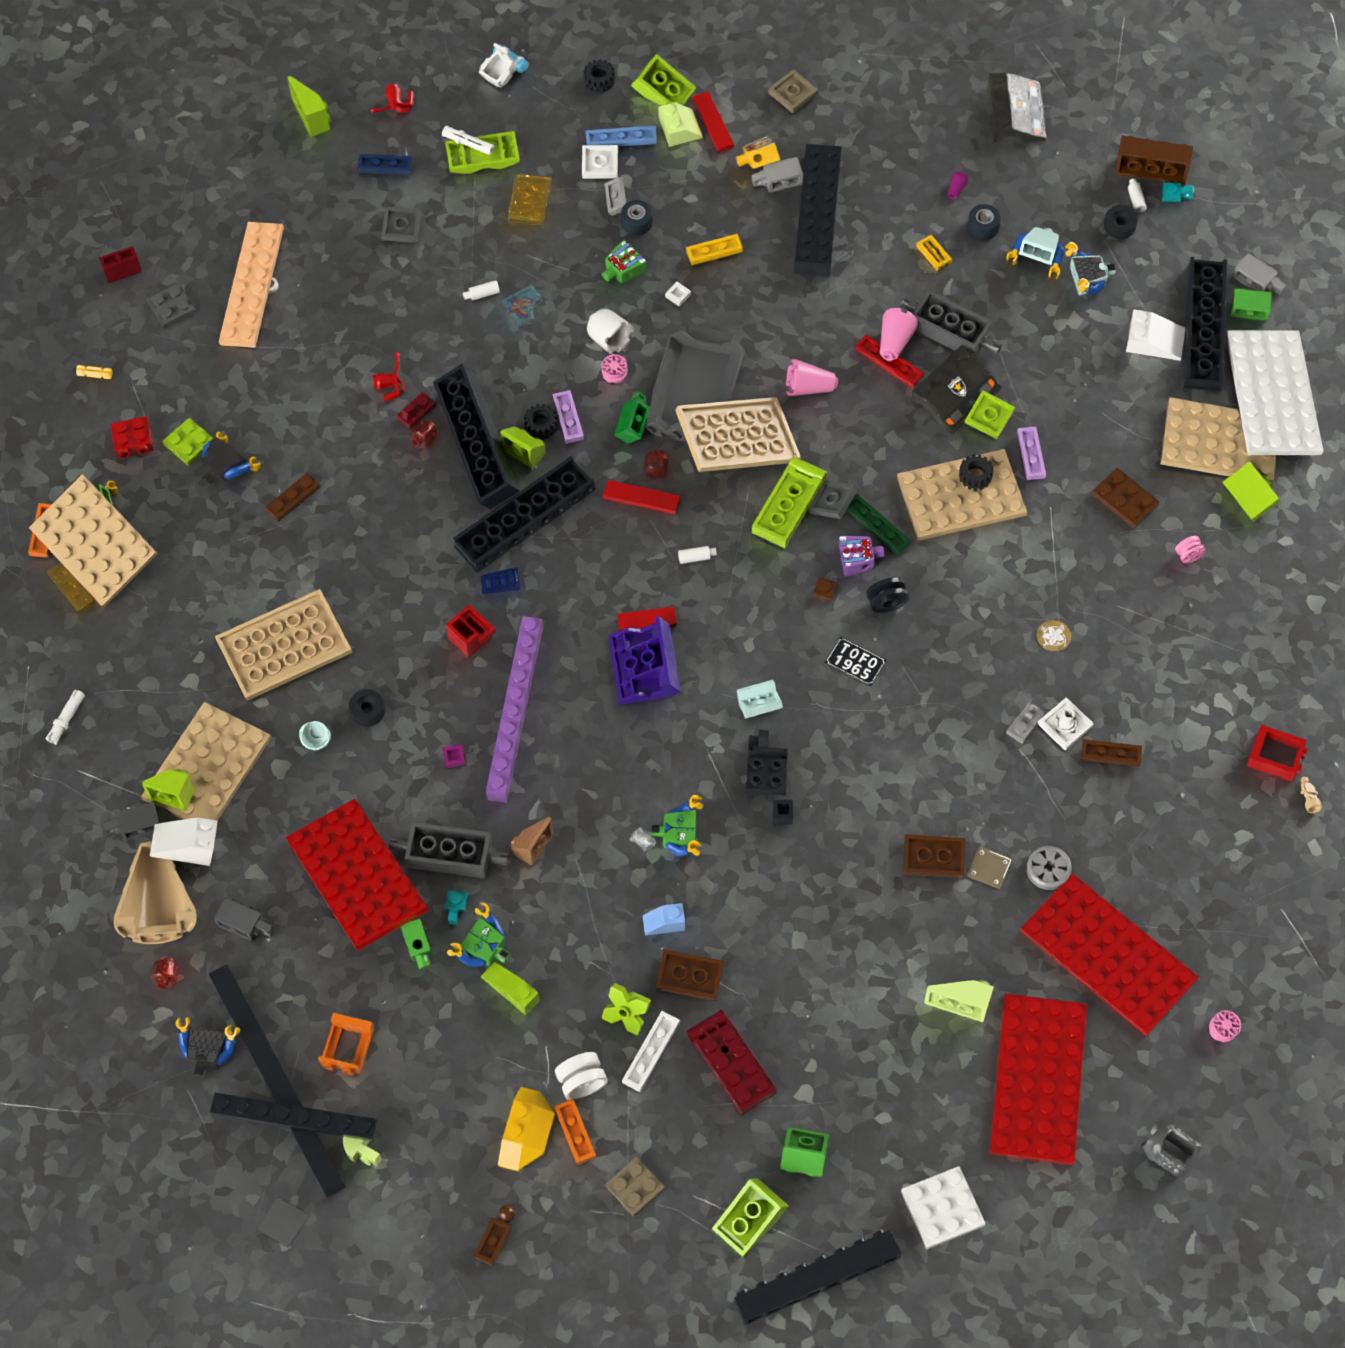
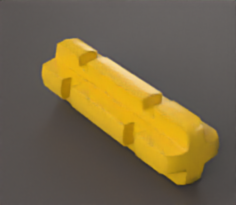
M78 365L76 369L78 376L87 375V377L111 379L113 375L111 368L102 369V367Z

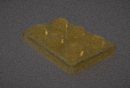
M515 174L508 217L509 222L544 225L551 177Z

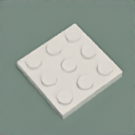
M960 1166L901 1189V1193L926 1249L984 1227L986 1224Z

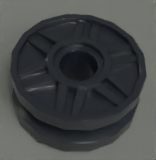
M897 577L883 579L868 588L866 596L870 601V608L873 612H891L908 602L909 593L905 589L906 585L903 579Z

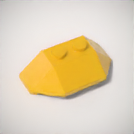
M520 1087L513 1101L502 1138L498 1161L499 1167L520 1171L523 1167L544 1154L555 1113L540 1091Z

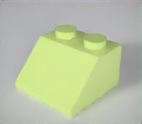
M678 103L659 107V121L669 147L703 138L691 108Z

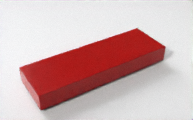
M674 606L617 614L620 631L627 628L642 629L654 624L655 618L658 616L670 624V627L677 626Z

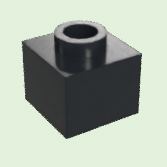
M773 800V824H793V800Z

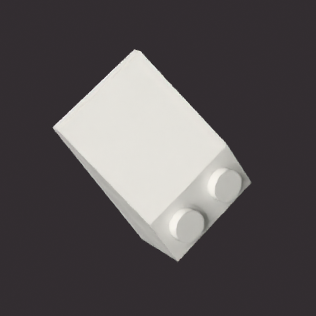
M1134 309L1126 352L1181 361L1186 328L1152 312Z
M197 817L155 824L150 857L210 866L217 821Z

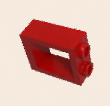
M1261 725L1247 766L1293 781L1295 775L1299 776L1303 765L1299 763L1301 758L1305 759L1308 750L1305 747L1307 740ZM1265 738L1298 749L1292 767L1259 757Z

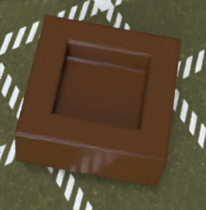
M819 577L813 597L831 602L837 582Z

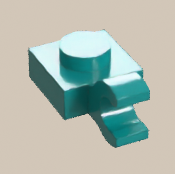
M1163 183L1162 201L1180 202L1181 198L1193 199L1194 186L1187 185L1181 188V183Z
M448 890L445 911L449 912V925L457 926L459 913H465L468 892Z

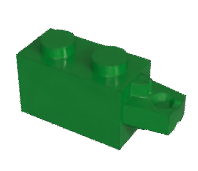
M640 391L634 392L630 401L623 405L614 433L616 437L627 444L641 439L651 409L650 406L645 404L646 395Z

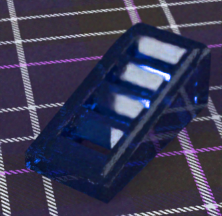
M518 567L482 575V594L520 590ZM502 579H506V583L502 584ZM489 580L491 582V587H487V581ZM494 580H498V585H495Z

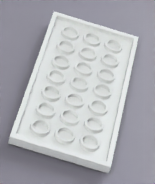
M1227 331L1226 340L1248 455H1322L1323 446L1299 331Z

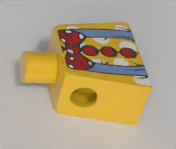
M768 136L744 146V154L736 157L739 167L749 164L752 168L780 160L776 145Z

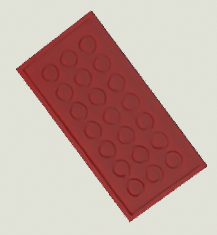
M356 799L347 802L285 837L357 951L429 911Z
M1073 873L1020 929V932L1145 1036L1155 1028L1199 978L1197 974Z
M1005 993L989 1154L1074 1165L1087 1004Z

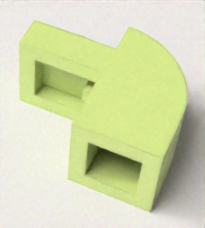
M343 1137L344 1149L353 1163H356L360 1157V1160L369 1166L371 1164L379 1165L382 1160L378 1152L367 1147L369 1141Z

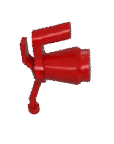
M390 84L386 87L385 92L389 106L380 109L372 108L371 112L376 113L390 109L400 113H409L410 108L413 107L414 92H408L407 102H401V89L399 85Z
M398 352L394 354L396 365L392 374L377 373L372 375L374 390H382L391 386L395 388V391L383 395L384 402L400 397L398 382L402 386V392H405L404 383L397 374L400 362V354Z

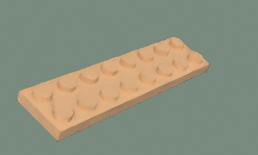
M248 222L219 338L220 346L256 347L269 293L268 290L284 230L283 224Z

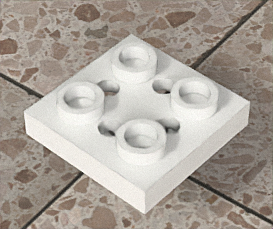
M1068 698L1062 700L1038 721V725L1065 751L1094 726V723Z

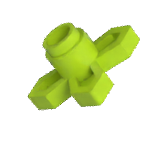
M614 983L608 995L613 1004H609L604 1008L602 1019L610 1023L622 1019L626 1030L638 1035L644 1024L639 1015L647 1012L651 1000L635 992L627 993L625 987Z

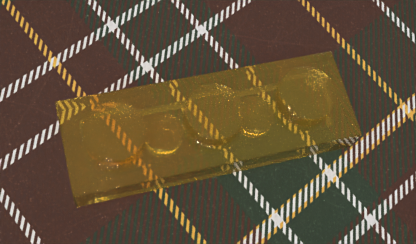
M61 562L47 571V575L78 614H81L95 604L87 591Z

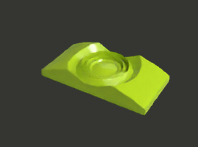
M515 131L475 137L494 145L491 155L462 143L457 144L454 140L445 141L449 169L453 173L472 174L486 168L500 170L520 162Z

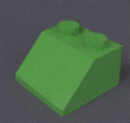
M788 1127L780 1169L790 1173L799 1172L812 1177H822L829 1134Z

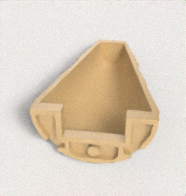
M152 841L140 843L129 869L130 875L113 917L114 928L122 937H131L132 942L161 944L181 938L182 933L186 931L190 932L196 924L197 916L196 909L176 872L173 861L150 857Z

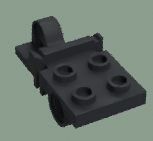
M759 729V736L749 735L746 794L786 795L788 748L768 747L769 730Z

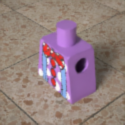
M839 536V550L844 577L874 568V558L884 557L883 546L872 547L870 537Z

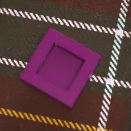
M462 744L442 747L446 768L465 765Z

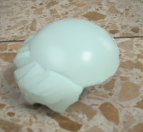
M313 721L305 723L300 728L299 738L303 746L309 750L316 751L328 745L331 740V733L323 723Z

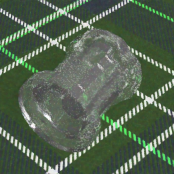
M641 827L630 838V841L640 846L644 853H648L656 843V839L649 837Z

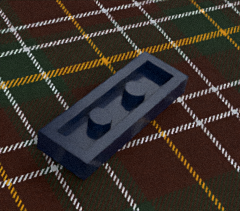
M359 154L358 173L411 175L413 159L412 156Z

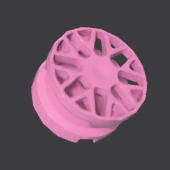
M616 354L605 357L601 365L605 381L609 383L615 382V384L624 381L628 373L627 362L624 357Z
M1198 536L1186 538L1175 548L1177 554L1181 555L1180 559L1184 564L1196 561L1206 552Z
M1220 1011L1209 1022V1033L1216 1041L1219 1040L1222 1043L1229 1042L1241 1030L1240 1019L1231 1011Z

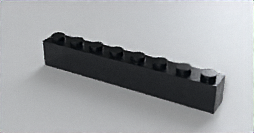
M891 1229L886 1232L885 1230L877 1231L873 1234L872 1238L867 1240L861 1238L847 1249L846 1246L840 1247L834 1251L835 1254L828 1257L822 1255L816 1258L815 1262L807 1265V1263L801 1264L795 1268L796 1271L789 1274L787 1272L780 1273L773 1281L768 1282V1280H764L758 1283L756 1288L752 1290L743 1289L736 1293L737 1296L734 1297V1304L744 1326L901 1257V1250Z

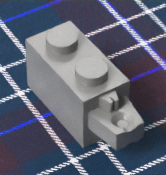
M797 157L787 158L783 161L763 165V170L752 175V183L754 187L767 186L770 193L802 185L803 171Z
M1249 253L1235 268L1233 278L1254 291H1271L1280 296L1286 287L1277 277L1278 272L1273 267L1266 265Z

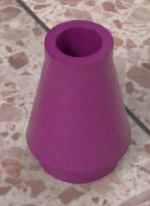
M956 171L952 175L947 193L948 197L957 199L958 195L967 185L968 176L965 173Z

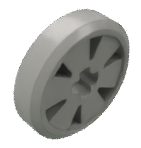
M1043 846L1033 851L1026 867L1027 875L1031 882L1045 890L1058 889L1068 880L1072 869L1071 861L1067 854L1053 846ZM1047 864H1050V867H1054L1051 872L1044 869Z

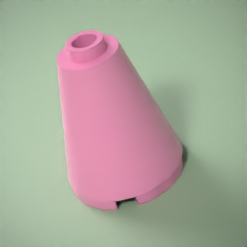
M890 308L885 311L882 318L880 354L885 360L897 359L917 330L918 320L911 312H901L900 308Z
M791 359L790 362L793 365L788 366L786 386H789L790 390L786 391L788 396L832 392L834 388H837L838 377H835V373L797 359Z

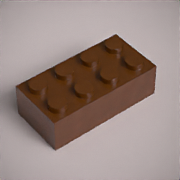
M1122 136L1115 174L1185 185L1191 164L1193 146Z

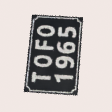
M840 637L824 663L872 686L887 660Z

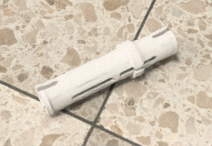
M447 125L443 129L442 136L456 141L457 144L462 143L488 155H491L494 150L493 144L465 134L463 130L458 131Z
M79 690L73 691L60 716L53 722L54 725L46 737L48 742L55 745L58 743L63 732L68 729L69 726L67 725L85 697L84 693Z

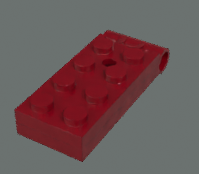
M719 1010L686 1031L689 1039L741 1116L776 1094V1087L722 1010ZM727 1049L728 1052L722 1053V1050Z

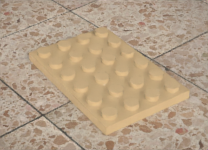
M777 397L677 406L675 410L698 472L789 463L793 456L801 459Z
M1169 398L1160 464L1231 476L1250 461L1263 478L1267 476L1271 483H1273L1276 455H1248L1239 409Z
M1005 449L981 454V458L987 457V461L990 460L992 462L991 465H993L992 481L987 488L984 486L983 490L979 488L977 491H974V488L969 490L968 486L964 487L963 482H960L959 469L963 459L897 474V480L918 541L1027 516V510ZM977 468L968 471L970 475L975 477L984 475L983 471Z
M83 474L29 527L102 607H105L158 554Z
M320 589L215 636L246 701L352 653V649Z
M204 702L156 773L158 775L169 769L175 771L180 769L189 775L195 791L186 811L154 802L156 807L182 820L198 817L218 821L270 741L271 735ZM144 791V793L141 796L142 800L146 802H153L148 799V796Z

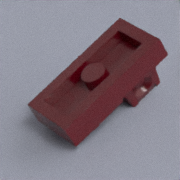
M422 392L397 414V419L411 429L436 407V402Z

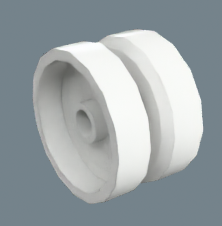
M586 1052L576 1055L562 1062L555 1069L559 1083L564 1084L562 1090L566 1099L576 1100L591 1095L604 1087L608 1082L604 1070L599 1068L600 1061L596 1053Z

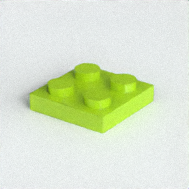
M982 390L964 423L998 439L1013 414L1015 407Z
M188 418L162 442L187 466H190L203 454V446L212 440L213 437L192 419Z

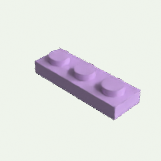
M571 391L552 394L565 443L584 440Z
M1036 426L1018 428L1017 435L1027 480L1045 478L1046 471Z

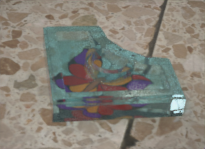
M530 285L501 300V304L520 330L535 322L533 310L542 300L534 286Z

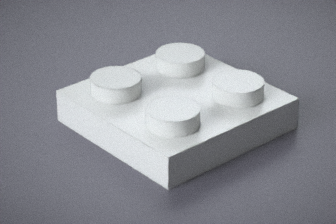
M582 145V179L618 178V145Z

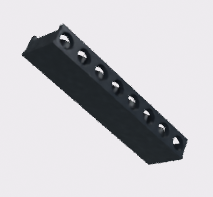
M1191 257L1189 261L1183 388L1221 391L1224 376L1226 259L1223 262L1195 260L1194 257Z
M570 456L453 538L454 548L471 568L478 573L595 491L594 480L590 479L575 463L574 458Z

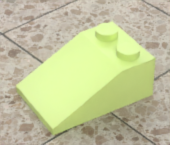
M982 980L930 985L927 988L924 1003L983 1022L994 987Z

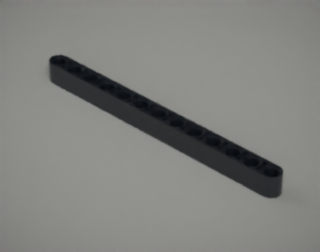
M226 964L209 973L236 1027L240 1028V1035L276 1103L303 1107L228 965ZM290 1128L326 1197L344 1189L345 1185L317 1132Z

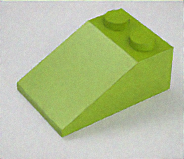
M657 54L647 63L631 84L642 96L661 106L671 103L684 105L696 89L691 82Z
M288 76L292 100L310 136L313 137L329 131L331 118L326 101L323 102L320 95L293 77Z
M749 1179L712 1229L744 1257L776 1224L789 1205L760 1179Z

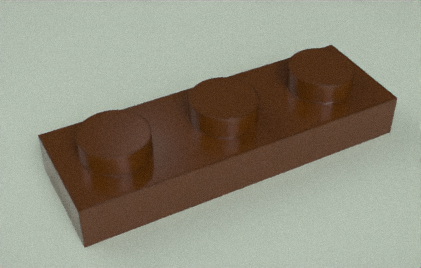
M306 473L270 502L265 509L279 522L321 488L320 484L309 473Z
M1082 740L1081 760L1137 767L1141 765L1142 746Z

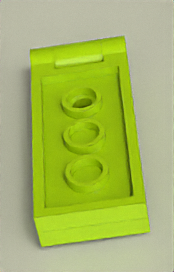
M793 456L754 521L752 533L786 548L826 479L828 472Z

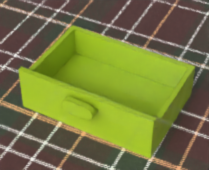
M1250 461L1223 481V484L1253 522L1281 503V500L1271 489L1273 485L1267 476L1263 478Z

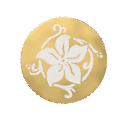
M1050 620L1044 622L1038 628L1037 640L1043 648L1049 651H1060L1069 645L1071 632L1064 623Z

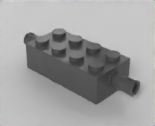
M928 290L920 303L908 297H905L901 303V308L912 312L918 320L917 332L973 360L980 349L984 348L998 355L1002 348V344L989 339L993 321L931 290Z
M412 822L408 839L390 837L391 842H389L390 850L406 851V866L412 869L486 879L487 868L490 863L508 865L509 861L508 852L492 851L493 841L490 832Z

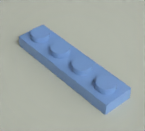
M656 125L586 130L587 145H618V147L657 144Z

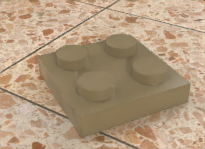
M793 69L768 89V93L790 112L794 113L816 96L818 89Z
M637 1157L605 1184V1187L633 1217L665 1189V1186Z

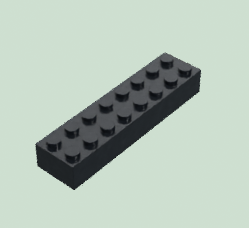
M806 144L794 274L830 276L842 146Z
M462 363L435 380L433 384L478 503L488 509H492L518 493L520 489L475 372Z

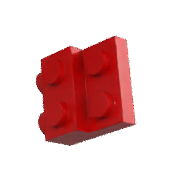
M147 416L110 424L114 451L117 458H127L131 455L154 451Z

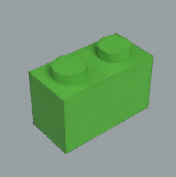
M1235 288L1232 297L1231 317L1267 321L1271 311L1272 292Z

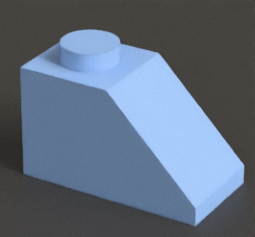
M683 904L663 905L644 914L645 936L685 931Z

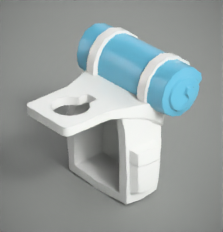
M495 43L492 56L484 61L479 73L491 84L502 88L511 79L515 71L521 74L524 73L529 66V62L511 52L507 47Z

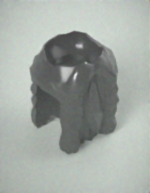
M1163 1120L1155 1122L1153 1128L1149 1131L1148 1140L1142 1143L1141 1146L1149 1160L1156 1162L1158 1166L1179 1177L1185 1171H1188L1189 1167L1163 1150L1165 1139L1190 1156L1194 1155L1196 1151H1200L1202 1147L1198 1141L1192 1139L1180 1130L1179 1127H1175Z

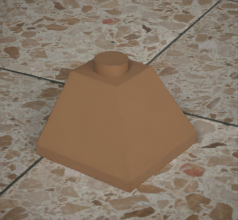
M547 817L521 831L519 836H515L510 845L512 855L533 866L554 835L552 819Z

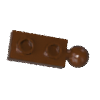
M504 1205L499 1209V1220L492 1217L474 1254V1258L494 1266L512 1229V1226L508 1225L507 1222L514 1219L515 1209L510 1205Z

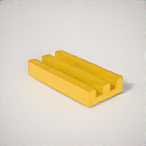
M932 235L917 242L916 247L937 271L940 270V267L944 268L947 263H952V258ZM928 241H930V243L935 247V249L931 247ZM937 251L945 260H942V258L937 254Z

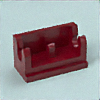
M133 246L99 257L108 283L142 272Z

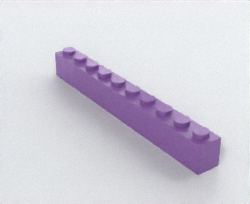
M522 617L486 788L487 800L503 803L508 801L543 631L542 619Z

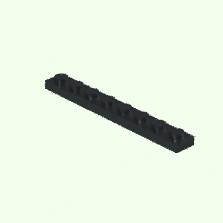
M214 1093L210 1109L211 1115L367 1141H374L378 1120L374 1118L221 1093Z

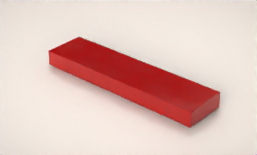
M709 91L692 96V101L717 152L734 148V142Z
M867 334L855 346L857 352L911 388H914L924 377V372L900 356L895 360H885L880 354V343Z
M608 480L603 493V499L676 515L680 495Z

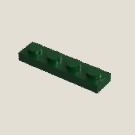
M856 494L853 497L846 511L897 556L911 545V540L861 496Z

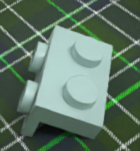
M774 680L737 690L739 706L745 718L783 708Z

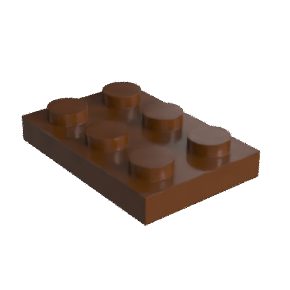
M1116 468L1092 490V495L1134 529L1160 503V501L1119 468Z
M905 834L903 874L964 878L965 838Z
M664 949L656 990L716 1002L724 961Z

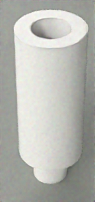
M1131 179L1128 190L1135 213H1142L1147 207L1141 184L1136 179Z
M495 280L468 288L469 291L463 293V297L465 300L471 298L473 301L500 293L498 283Z
M708 546L678 550L680 564L710 560V556L717 555L716 548L709 549Z

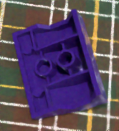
M660 616L655 618L654 624L642 629L627 628L609 635L619 704L664 699L681 692L670 624Z

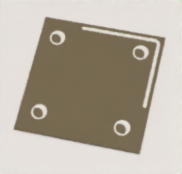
M979 846L966 876L1000 890L1013 859Z

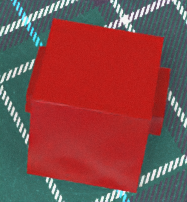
M470 604L446 624L448 639L468 658L492 639L491 636L496 632V629Z

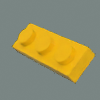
M738 234L686 247V252L692 266L743 252V247Z

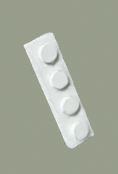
M661 1011L622 1080L623 1084L641 1092L680 1023L679 1019Z

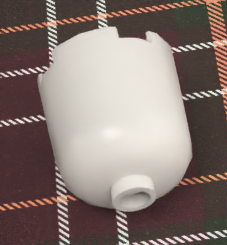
M601 309L592 314L587 325L588 335L609 354H613L612 352L614 351L621 352L630 342L628 338L630 332L633 333L634 331L633 326L610 309Z

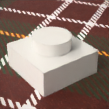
M676 282L665 293V296L680 307L691 296V291Z

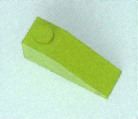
M496 962L481 975L483 980L525 1015L540 1001L539 993Z

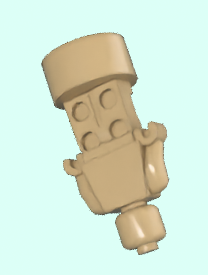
M1303 776L1301 778L1300 793L1304 794L1306 798V810L1308 813L1319 812L1323 807L1320 799L1316 796L1318 792L1309 783L1308 777Z

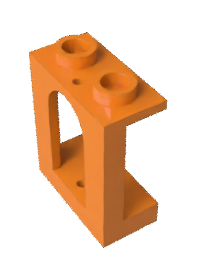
M333 1013L331 1017L332 1027L323 1055L319 1056L318 1060L322 1067L327 1070L333 1071L335 1068L342 1070L347 1075H354V1073L360 1075L374 1032L373 1023ZM343 1029L362 1034L352 1063L334 1059Z

